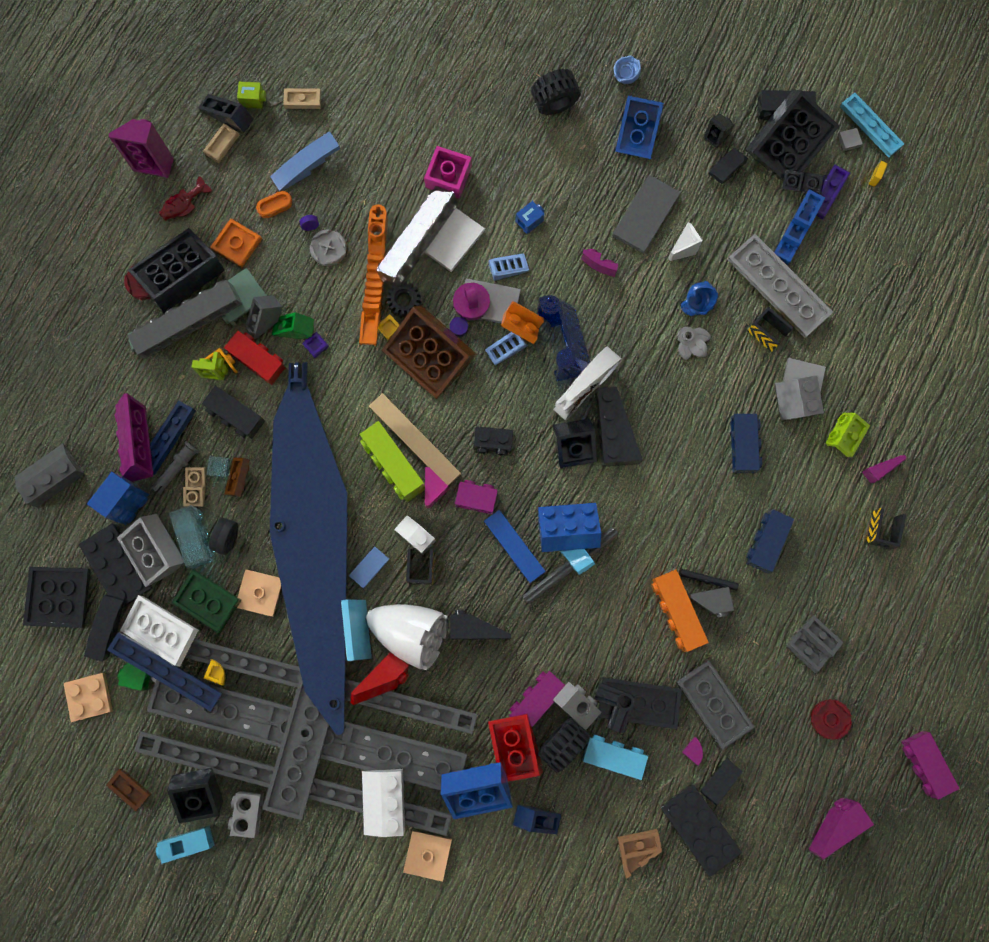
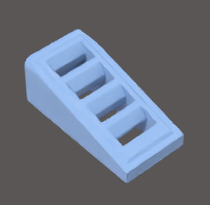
M524 253L489 260V267L494 281L529 272ZM517 260H521L522 268H519ZM510 262H514L515 269H512ZM503 264H507L508 270H505ZM500 265L501 271L498 272L496 266Z
M510 332L485 349V351L496 366L528 345L522 337ZM514 337H516L517 341L519 342V345L517 346L512 339ZM507 341L510 342L513 349H509V347L506 344ZM503 345L507 353L504 354L499 346ZM496 349L501 357L497 358L493 350Z

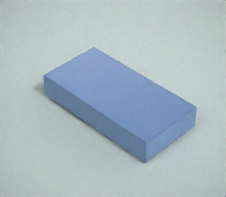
M374 546L349 576L364 589L390 559Z

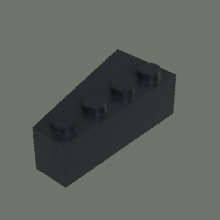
M617 387L597 388L595 395L602 467L639 465L643 459Z

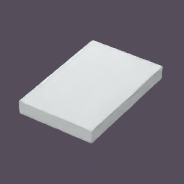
M455 208L425 244L422 252L452 272L483 234L485 228Z

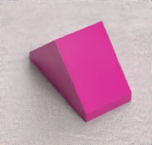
M425 467V507L430 508L449 490V487L430 467Z

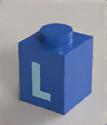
M532 200L516 213L515 222L528 234L544 221V209L539 204L536 205Z

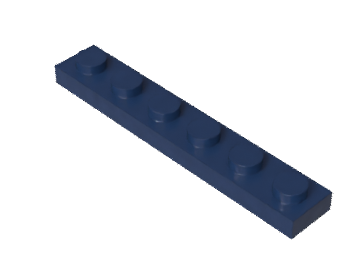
M120 632L117 633L107 649L109 652L210 712L213 711L223 694Z

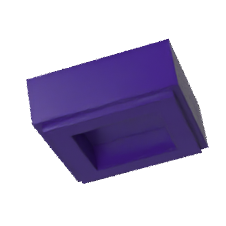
M317 331L312 337H309L302 343L314 358L329 347Z

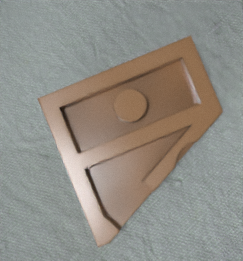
M657 829L617 837L626 878L632 876L631 873L640 866L643 867L651 858L656 857L662 852Z

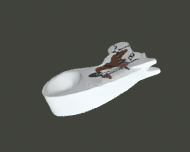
M608 346L605 347L557 400L556 407L553 410L564 420H568L587 396L612 374L622 358Z

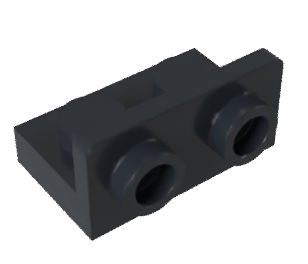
M476 426L473 450H477V453L488 454L489 451L496 452V455L507 456V453H511L513 430Z

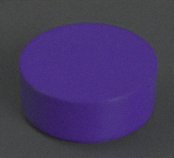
M306 215L299 221L301 229L304 231H311L319 226L318 218L315 215Z
M462 317L452 319L450 331L457 337L464 336L468 331L467 321Z

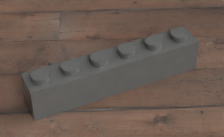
M219 281L213 288L201 291L197 297L185 300L181 306L169 309L165 312V315L151 319L149 324L135 328L127 336L136 354L146 359L242 305V302L234 286L229 281Z

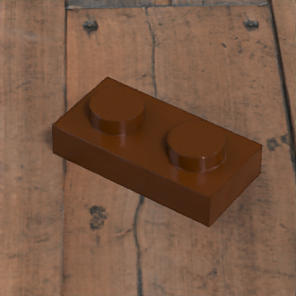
M233 457L225 495L241 497L245 487L246 474L249 471V459Z
M122 768L106 784L110 790L134 811H138L152 795Z

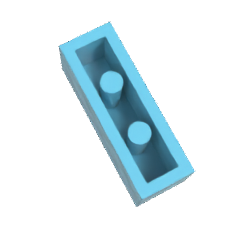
M594 735L593 738L589 737L582 761L642 780L648 756L643 754L644 750L632 747V750L624 748L625 744L613 741L610 744L605 742L604 737Z

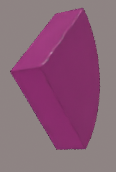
M693 737L682 753L699 766L703 757V750L699 740Z

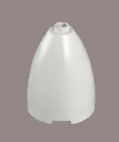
M396 604L381 606L370 610L366 616L367 625L371 632L386 649L406 663L424 670L429 669L440 653L437 650L441 646L442 638H446L449 624L448 616L442 612L415 605Z

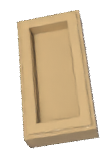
M223 123L205 147L203 153L217 163H220L240 136L239 133Z

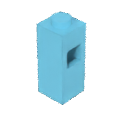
M210 825L158 842L156 855L161 860V864L215 846Z

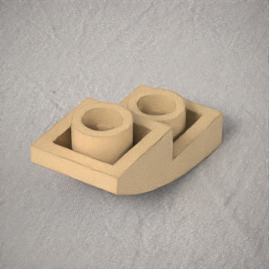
M185 467L183 506L203 507L206 491V467Z

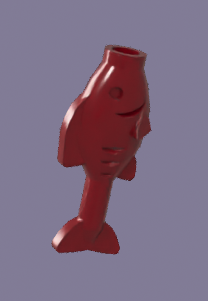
M201 176L197 179V186L186 193L182 189L179 194L170 196L165 202L162 210L158 212L165 221L187 216L195 209V206L191 203L195 196L201 192H212V189L205 184Z

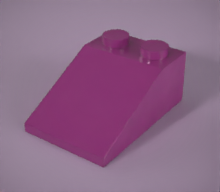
M840 798L829 809L809 850L824 860L874 824L859 802L848 798Z

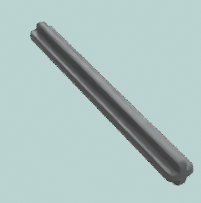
M611 527L601 535L600 548L585 550L591 557L616 538L618 532L615 528ZM569 561L523 595L524 600L530 604L574 569Z

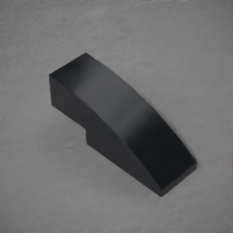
M106 594L103 596L90 630L84 657L102 662L110 657V652L107 649L112 643L113 638L117 635L124 599Z

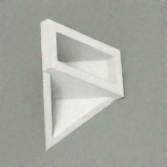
M687 223L668 260L673 261L696 255L703 240L691 223Z

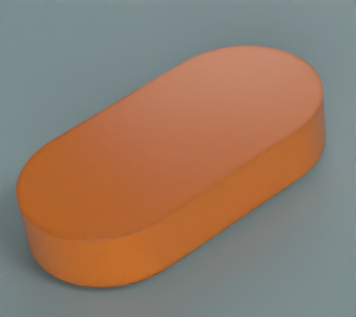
M277 192L260 200L256 206L257 212L263 218L273 217L288 210L292 206V198L288 192Z

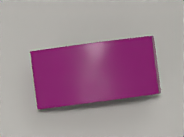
M583 249L581 258L583 262L600 273L615 277L618 268L617 263L608 259L600 260L602 253L595 249Z

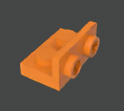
M512 301L503 314L501 326L534 344L544 318Z

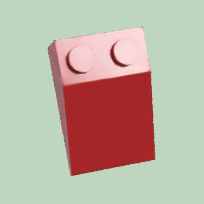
M528 714L488 721L496 763L501 762L507 776V781L540 776L543 773L541 758L538 756L539 750Z

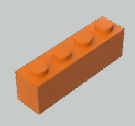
M677 569L652 579V589L655 595L658 594L661 602H659L661 610L668 615L669 620H667L670 630L675 631L677 636L675 641L678 648L682 649L683 652H688L709 643Z

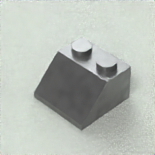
M817 375L774 383L781 420L824 413Z

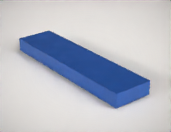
M500 510L484 520V523L529 583L546 572Z

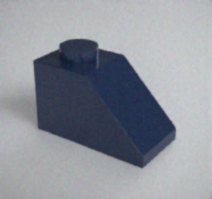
M517 805L513 825L529 832L557 835L561 814L532 806Z

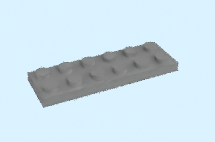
M756 234L728 257L727 260L804 338L833 313Z

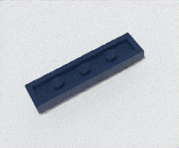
M179 400L150 443L153 475L157 473L196 412L195 409Z

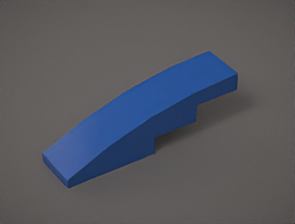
M810 189L774 251L786 265H789L825 200V197Z

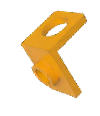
M221 348L214 351L219 352L235 374L238 373L233 366L235 361L229 353L226 355ZM211 353L204 359L210 360L211 358H213V353Z

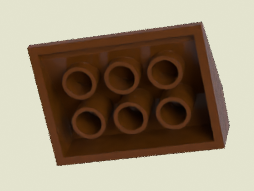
M414 306L382 349L387 356L436 399L455 381L477 355L423 306Z

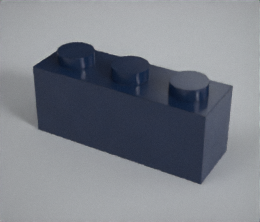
M733 414L730 418L732 473H756L762 467V457H759L761 438H758V431H760L761 427L760 419L757 418V414Z
M774 509L768 513L765 512L761 519L763 524L761 530H757L753 539L756 542L753 548H750L747 552L746 558H748L746 564L767 574L773 572L794 518Z

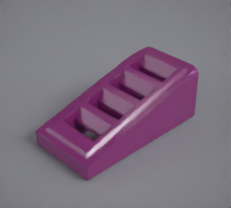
M905 455L895 457L869 467L862 473L873 484L900 465L907 457Z

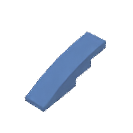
M329 131L295 154L270 177L278 190L283 191L311 175L310 171L326 162L325 158L338 151L340 147Z

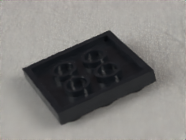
M29 566L23 626L85 628L91 569Z

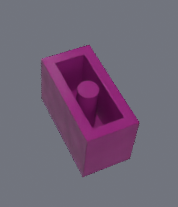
M470 480L460 482L455 507L492 515L498 490L494 489L495 486L489 484L478 486L475 485L476 482Z

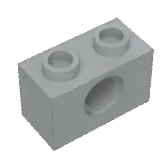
M568 682L553 701L586 730L600 715L601 711L596 707L598 703L591 696L587 698L584 696L586 691L578 684L573 686Z

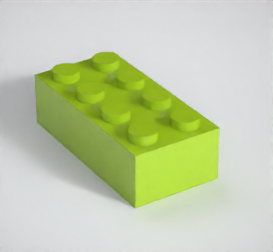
M379 421L360 433L362 440L359 442L367 454H373L371 458L378 469H384L382 474L390 485L394 483L395 487L393 489L401 500L405 499L408 503L425 490L423 481Z

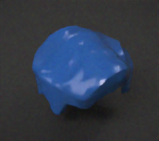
M707 281L692 285L686 300L681 303L682 311L689 316L708 314L718 300V293L715 287Z

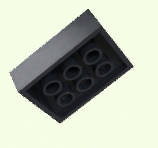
M792 90L745 151L784 181L786 170L800 172L805 170L838 129L839 125L802 90Z
M190 228L128 269L130 274L163 313L172 309L225 271L217 256Z

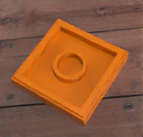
M230 218L210 248L212 251L243 268L261 242L262 237Z

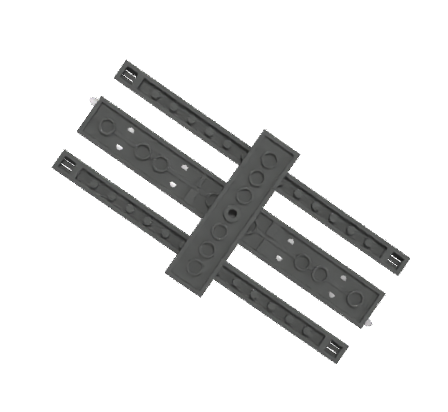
M197 639L193 640L185 658L210 664L211 659H214L223 668L297 687L292 706L210 685L223 693L213 711L210 712L151 677L152 681L155 682L147 712L280 747L275 766L146 731H140L134 750L138 753L201 770L212 768L216 774L268 787L262 810L299 820L304 818L309 799L363 813V790L315 777L320 758L367 771L403 769L404 781L441 790V775L463 770L467 757L465 752L360 724L349 723L345 720L344 733L336 735L305 693L299 666ZM345 679L346 701L351 702V692L360 684L359 682ZM393 691L358 703L473 734L477 718L476 713ZM336 700L332 701L333 708L335 707ZM404 801L405 825L447 835L452 816L450 813ZM432 822H436V823H439V824H443V825H445V826L438 825V824H434V823H432Z

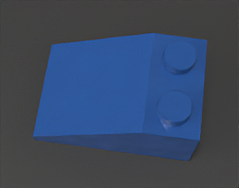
M628 96L615 152L651 159L664 103Z

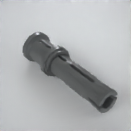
M186 441L184 443L185 446L181 451L174 455V461L154 485L151 486L158 494L161 495L180 470L188 466L192 457L200 452L189 442Z

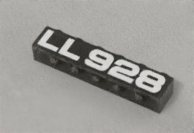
M435 186L432 192L428 194L427 199L419 207L413 219L409 221L408 226L399 235L393 247L389 249L386 257L379 263L376 271L381 281L398 288L401 287L457 207L458 202L454 192Z

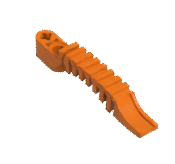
M379 204L372 206L369 212L368 273H366V289L363 299L364 303L362 304L360 345L377 346L385 275V270L381 269V266L386 265L388 218L385 207ZM375 232H381L379 235H374Z

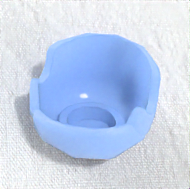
M631 55L620 58L614 65V76L622 84H632L641 73L640 61Z

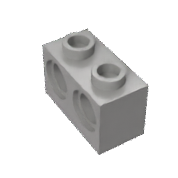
M239 791L233 796L231 801V808L234 809L233 817H230L228 829L231 830L230 836L255 838L259 835L264 793ZM244 798L250 800V809H246L243 806L242 802ZM241 819L247 821V830L240 827Z

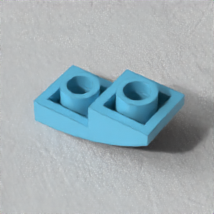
M585 549L560 551L579 575L595 565Z

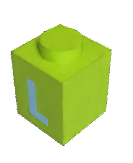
M239 81L237 99L244 108H263V101H266V91L263 90L259 82Z

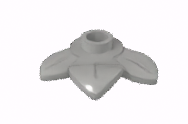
M688 326L681 328L677 335L680 342L678 351L684 360H687L691 354L697 357H706L707 346L705 342L711 338L710 334L703 328L693 329ZM686 332L689 334V339L685 336Z

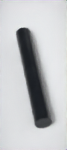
M685 569L680 571L681 577L724 588L729 587V589L735 591L738 590L739 583Z

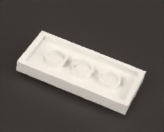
M138 595L120 631L174 666L180 667L198 629L144 596Z

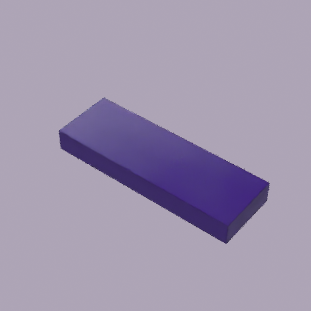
M834 164L824 181L822 194H819L825 197V200L816 216L824 219L849 177L850 172Z

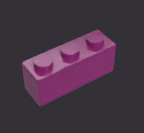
M543 671L535 679L538 683L533 688L529 686L522 694L524 699L520 703L516 701L509 709L511 711L510 717L528 714L531 726L533 727L555 702L553 699L565 687V684L550 671H547V673Z
M921 731L901 741L904 746L903 751L911 759L914 765L912 767L913 771L921 778L924 784L922 788L928 796L939 800L960 789L930 732Z

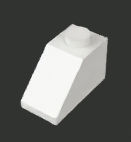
M406 516L394 529L422 555L436 541L432 535L409 516Z

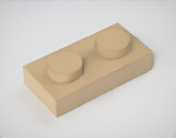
M284 88V108L321 109V90Z

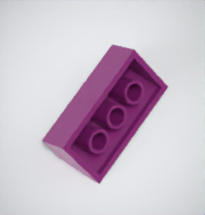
M132 119L109 133L108 137L134 172L169 178L174 157L150 121L146 119Z
M125 393L115 405V420L118 428L116 436L119 440L120 473L125 479L134 482L153 477L146 406L128 393Z

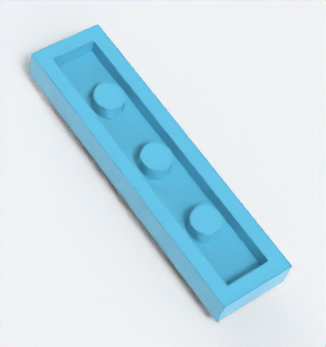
M853 93L841 103L840 108L888 158L902 148L904 143L856 93Z

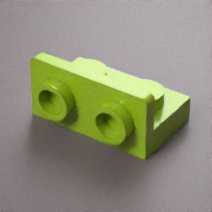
M219 352L213 353L212 362L204 358H200L199 361L193 360L192 368L201 378L224 380L225 375L228 374V364Z
M842 413L825 444L836 447L847 457H853L870 425L856 413Z

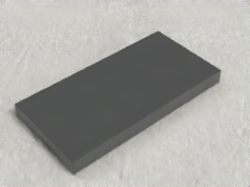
M648 175L612 236L644 254L681 192Z
M709 660L676 681L721 750L755 728Z

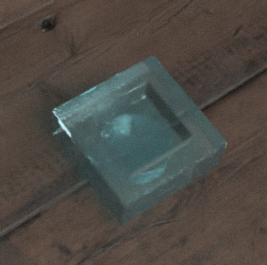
M209 456L206 475L227 478L230 459Z

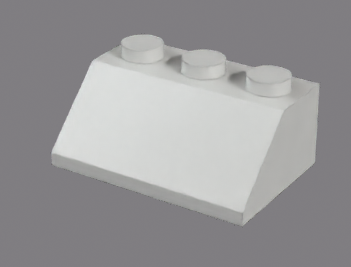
M403 769L362 771L364 835L378 837L404 836Z

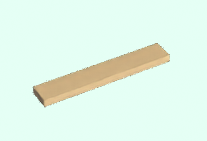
M383 393L369 405L372 411L448 486L461 475L448 459Z

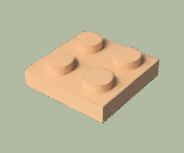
M105 673L64 683L71 722L113 712Z

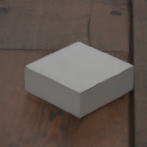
M857 128L838 134L843 151L859 148L863 144Z

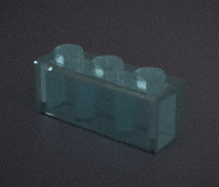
M190 505L170 512L169 515L186 568L194 569L214 562L212 558L214 551L209 549L206 539L208 538V532L205 527H202L201 520L203 517L200 509Z

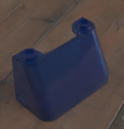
M547 295L539 297L537 314L543 317L550 324V327L560 325L566 349L559 351L556 356L558 366L557 370L554 371L556 382L577 377L590 363L576 310L573 305L556 296Z

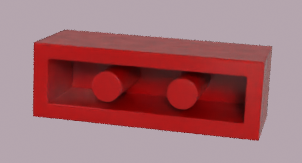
M237 331L225 345L224 349L270 385H273L286 369L282 363L283 359L276 354L273 356L269 354V349L261 343L257 345L253 342L254 338L247 332L242 334L240 331Z

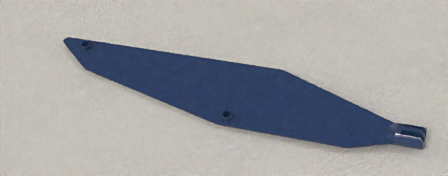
M296 362L294 365L289 363L288 387L273 420L270 537L304 691L334 733L341 735L344 733L345 636L341 600H346L348 493L307 386L308 363L303 362L301 367V363ZM282 524V528L278 530L277 526ZM333 700L337 701V706L335 708L332 707Z

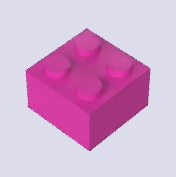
M436 146L424 177L425 188L441 191L449 196L460 199L472 168V157Z

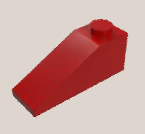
M390 652L351 692L350 703L353 705L392 691L399 684H404L409 677V665Z

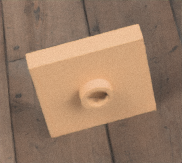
M245 570L238 594L241 602L237 608L274 617L282 589L280 578Z
M412 830L403 873L443 882L452 839Z

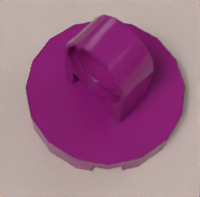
M474 282L465 283L455 291L453 296L454 309L459 316L461 315L467 320H477L488 311L490 295L480 284Z

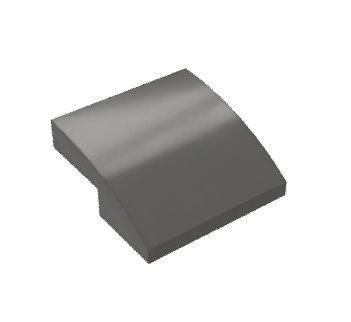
M813 615L785 646L814 673H817L826 661L834 656L843 642Z

